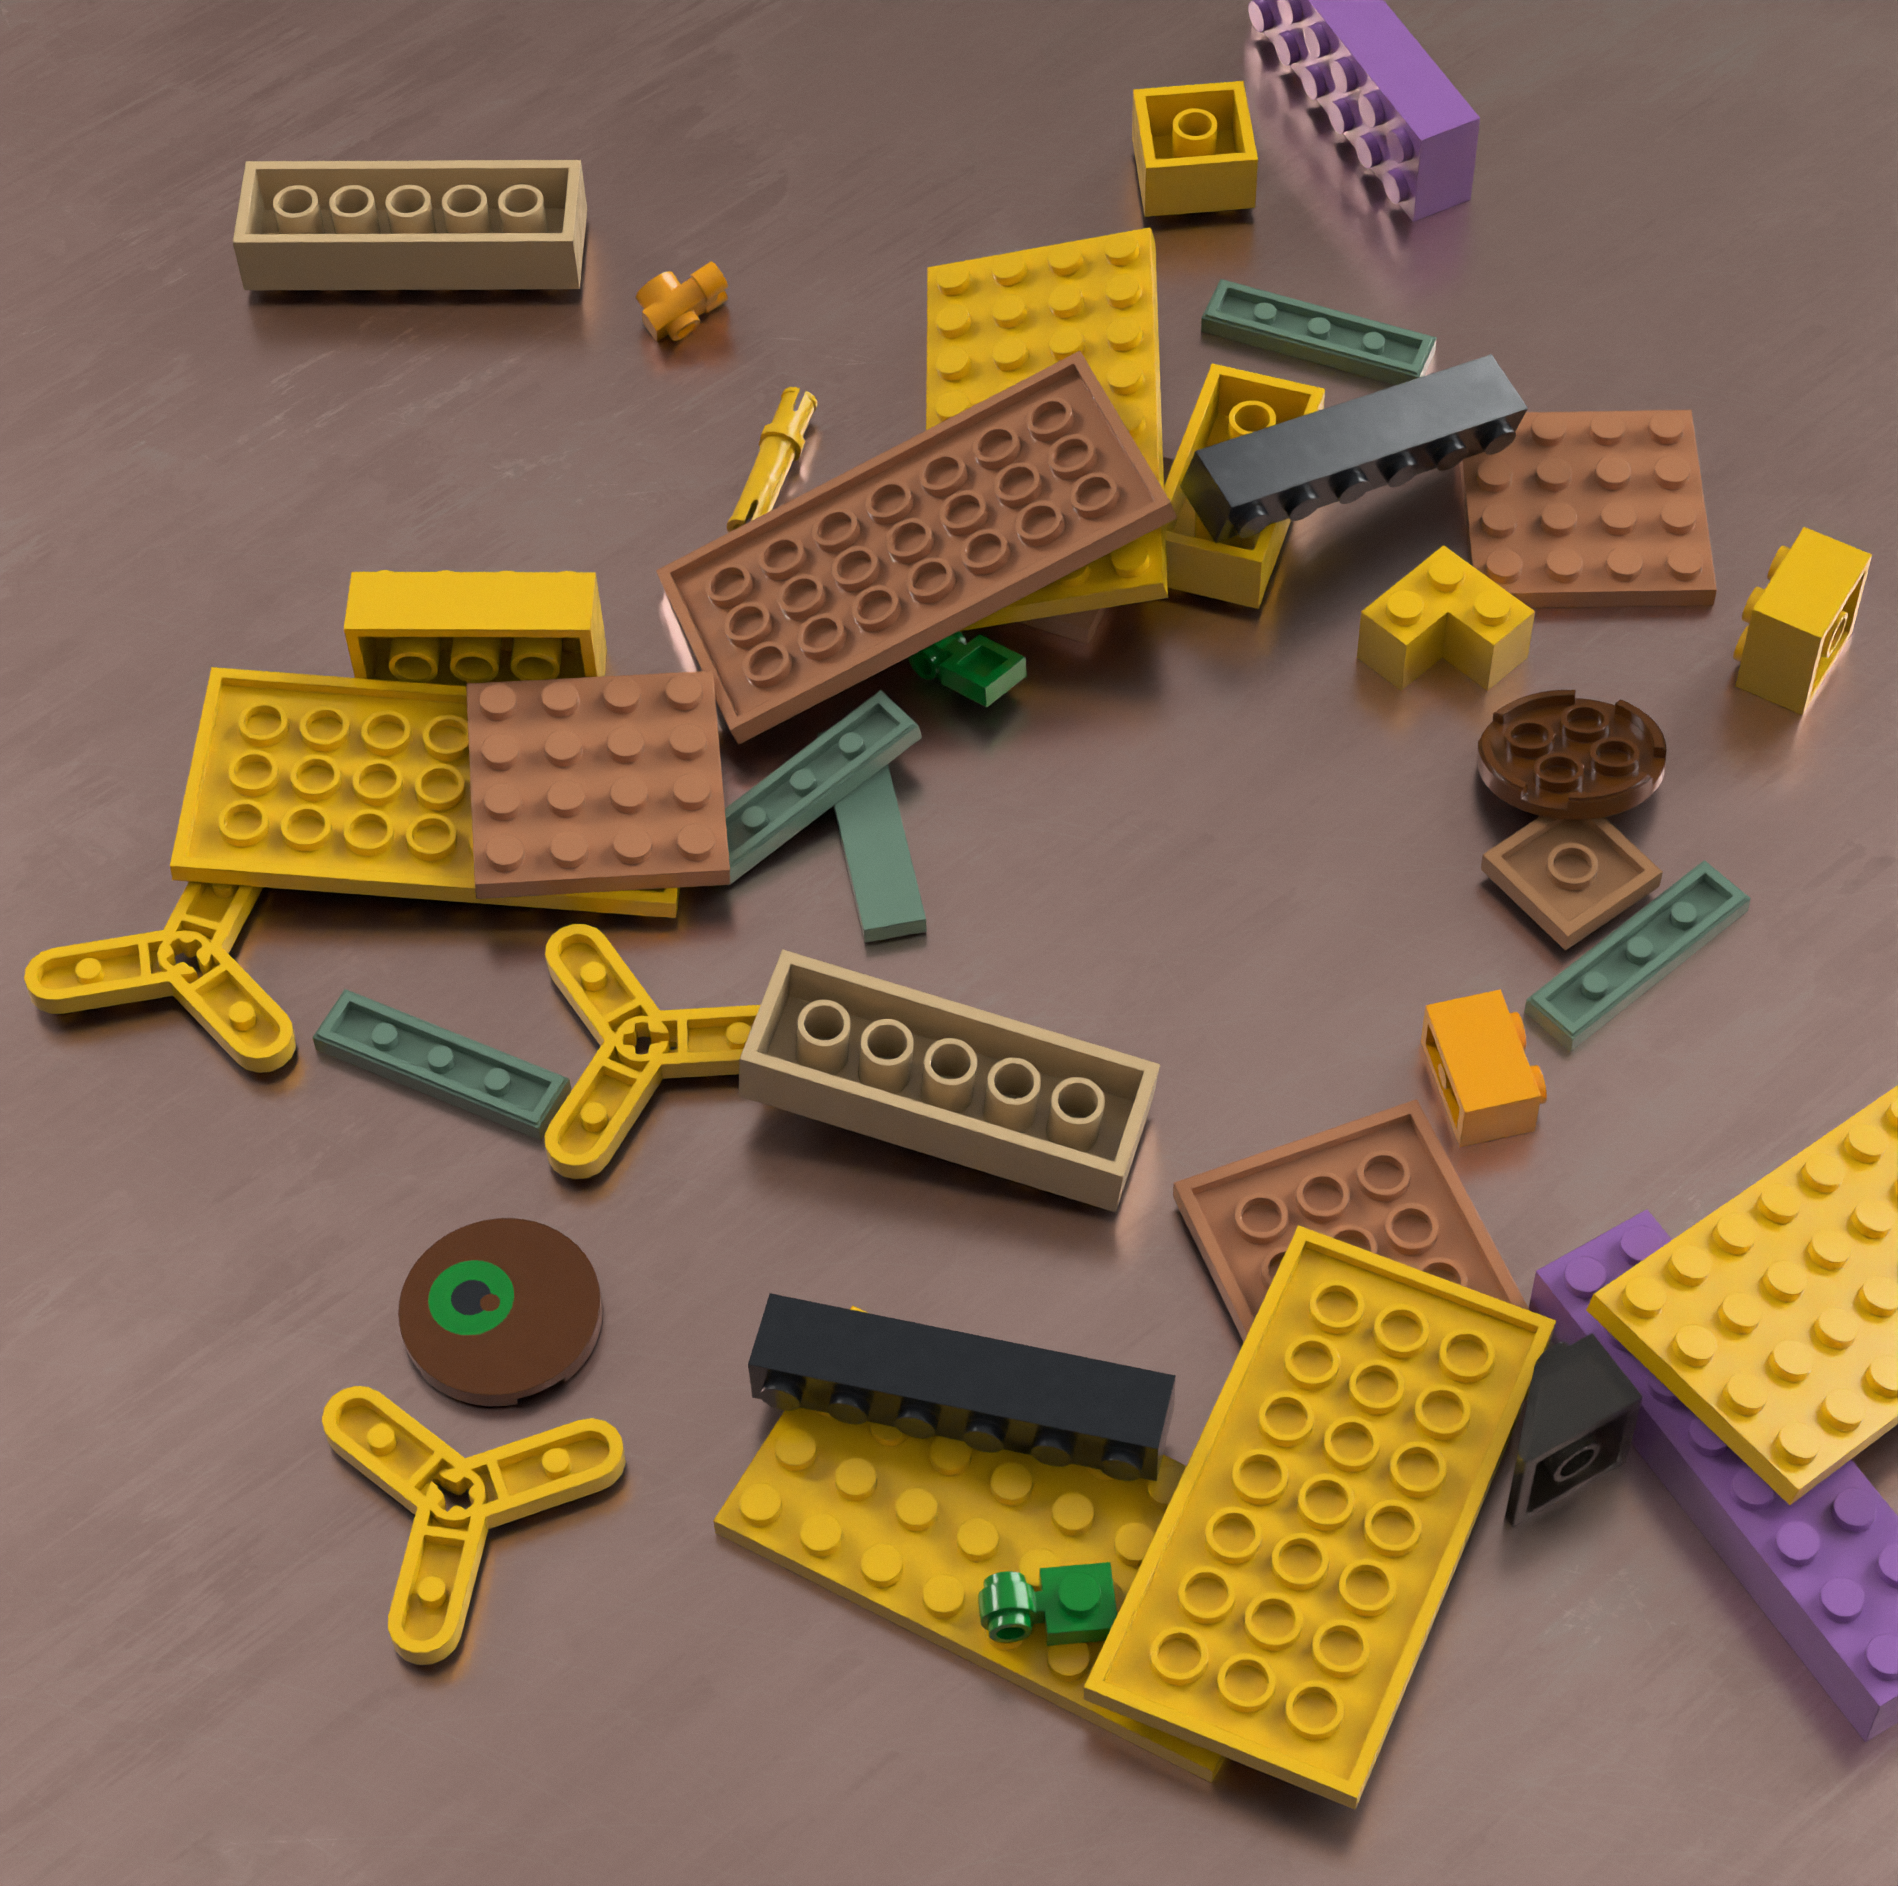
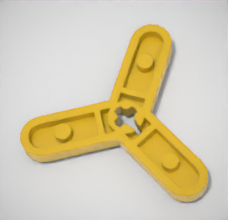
M188 882L163 930L51 948L40 952L32 958L25 968L24 981L31 1002L39 1010L50 1014H65L174 996L219 1045L246 1070L258 1073L274 1071L284 1066L292 1058L296 1049L294 1029L288 1015L229 955L263 887ZM181 953H184L189 958L197 956L199 968L203 976L198 979L197 972L192 966L189 967L184 962L176 964L175 957Z
M571 924L560 928L551 935L546 944L545 951L550 976L599 1043L600 1048L550 1122L545 1133V1148L548 1161L554 1171L563 1177L584 1179L600 1173L610 1162L663 1079L739 1074V1059L760 1005L659 1010L605 935L597 928L586 924ZM650 1037L651 1045L649 1046L648 1054H636L637 1038ZM670 1047H677V1049L670 1050Z
M353 1386L342 1389L330 1398L324 1407L322 1415L324 1432L331 1448L415 1515L388 1614V1631L396 1652L405 1661L417 1665H430L444 1660L456 1649L462 1635L488 1529L602 1491L618 1480L623 1473L626 1463L622 1437L617 1429L604 1420L594 1418L577 1420L464 1458L391 1400L370 1387ZM435 1483L456 1495H461L469 1489L468 1494L471 1506L465 1510L461 1506L455 1505L447 1512L444 1495Z

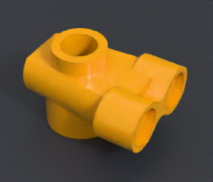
M713 261L690 274L691 277L682 284L672 271H667L648 281L637 292L635 298L644 309L642 311V322L656 341L667 335L673 341L686 337L700 324L699 315L704 312L706 314L728 300L725 291L728 288V283Z

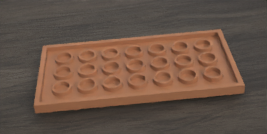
M1078 351L656 570L702 671H713L715 699L732 735L739 745L1176 519L1177 516L1169 498L1081 351Z

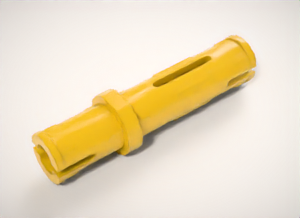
M788 387L782 392L781 401L772 422L765 425L758 444L760 446L759 453L734 512L727 522L728 532L745 525L748 519L754 520L772 511L792 462L799 460L805 443L803 436L812 414L818 406L815 396L805 391L798 410L793 411L800 388Z

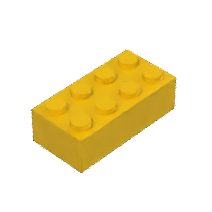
M1211 364L1164 485V492L1169 498L1177 516L1176 519L1165 524L1168 588L1259 609L1291 520L1288 518L1267 525L1262 531L1248 538H1241L1238 535L1215 543L1181 490L1180 485L1195 451L1324 409L1325 400L1324 388Z
M390 570L351 572L344 633L355 678L466 686L468 683L605 676L607 645L596 572H454L449 570L438 572H394Z

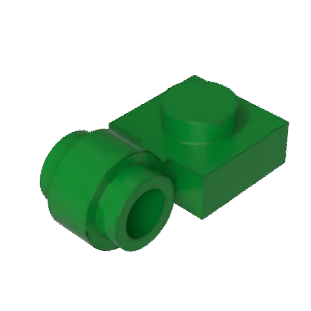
M958 631L909 656V662L913 670L920 677L926 680H932L933 678L941 679L942 685L985 707L991 705L1027 676L1026 657L980 634L967 643L963 634Z
M1110 1562L1039 1568L1040 1591L1036 1592L1031 1585L1026 1583V1577L1023 1574L1013 1571L999 1572L988 1576L984 1580V1588L978 1594L981 1626L989 1631V1637L992 1640L1002 1643L1017 1642L1029 1637L1032 1633V1627L1038 1623H1044L1047 1646L1105 1641L1117 1617Z

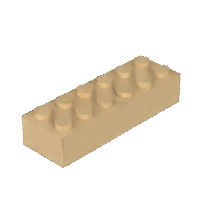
M581 160L246 161L233 237V246L243 289H580L587 217V202Z
M782 949L739 1059L738 1096L1116 1212L1153 1101L1160 1064Z

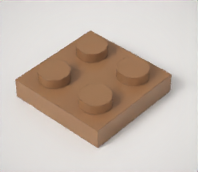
M1540 816L1484 853L1481 863V870L1565 951L1660 887L1663 874L1662 870L1605 817L1586 820H1565Z

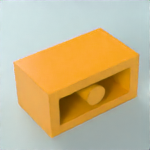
M1501 989L1425 1005L1421 1043L1459 1148L1535 1131L1539 1106L1546 1103L1547 1100L1546 1085L1539 1066H1530L1524 1052L1526 1049V1034L1522 1019L1518 1012L1509 1013Z

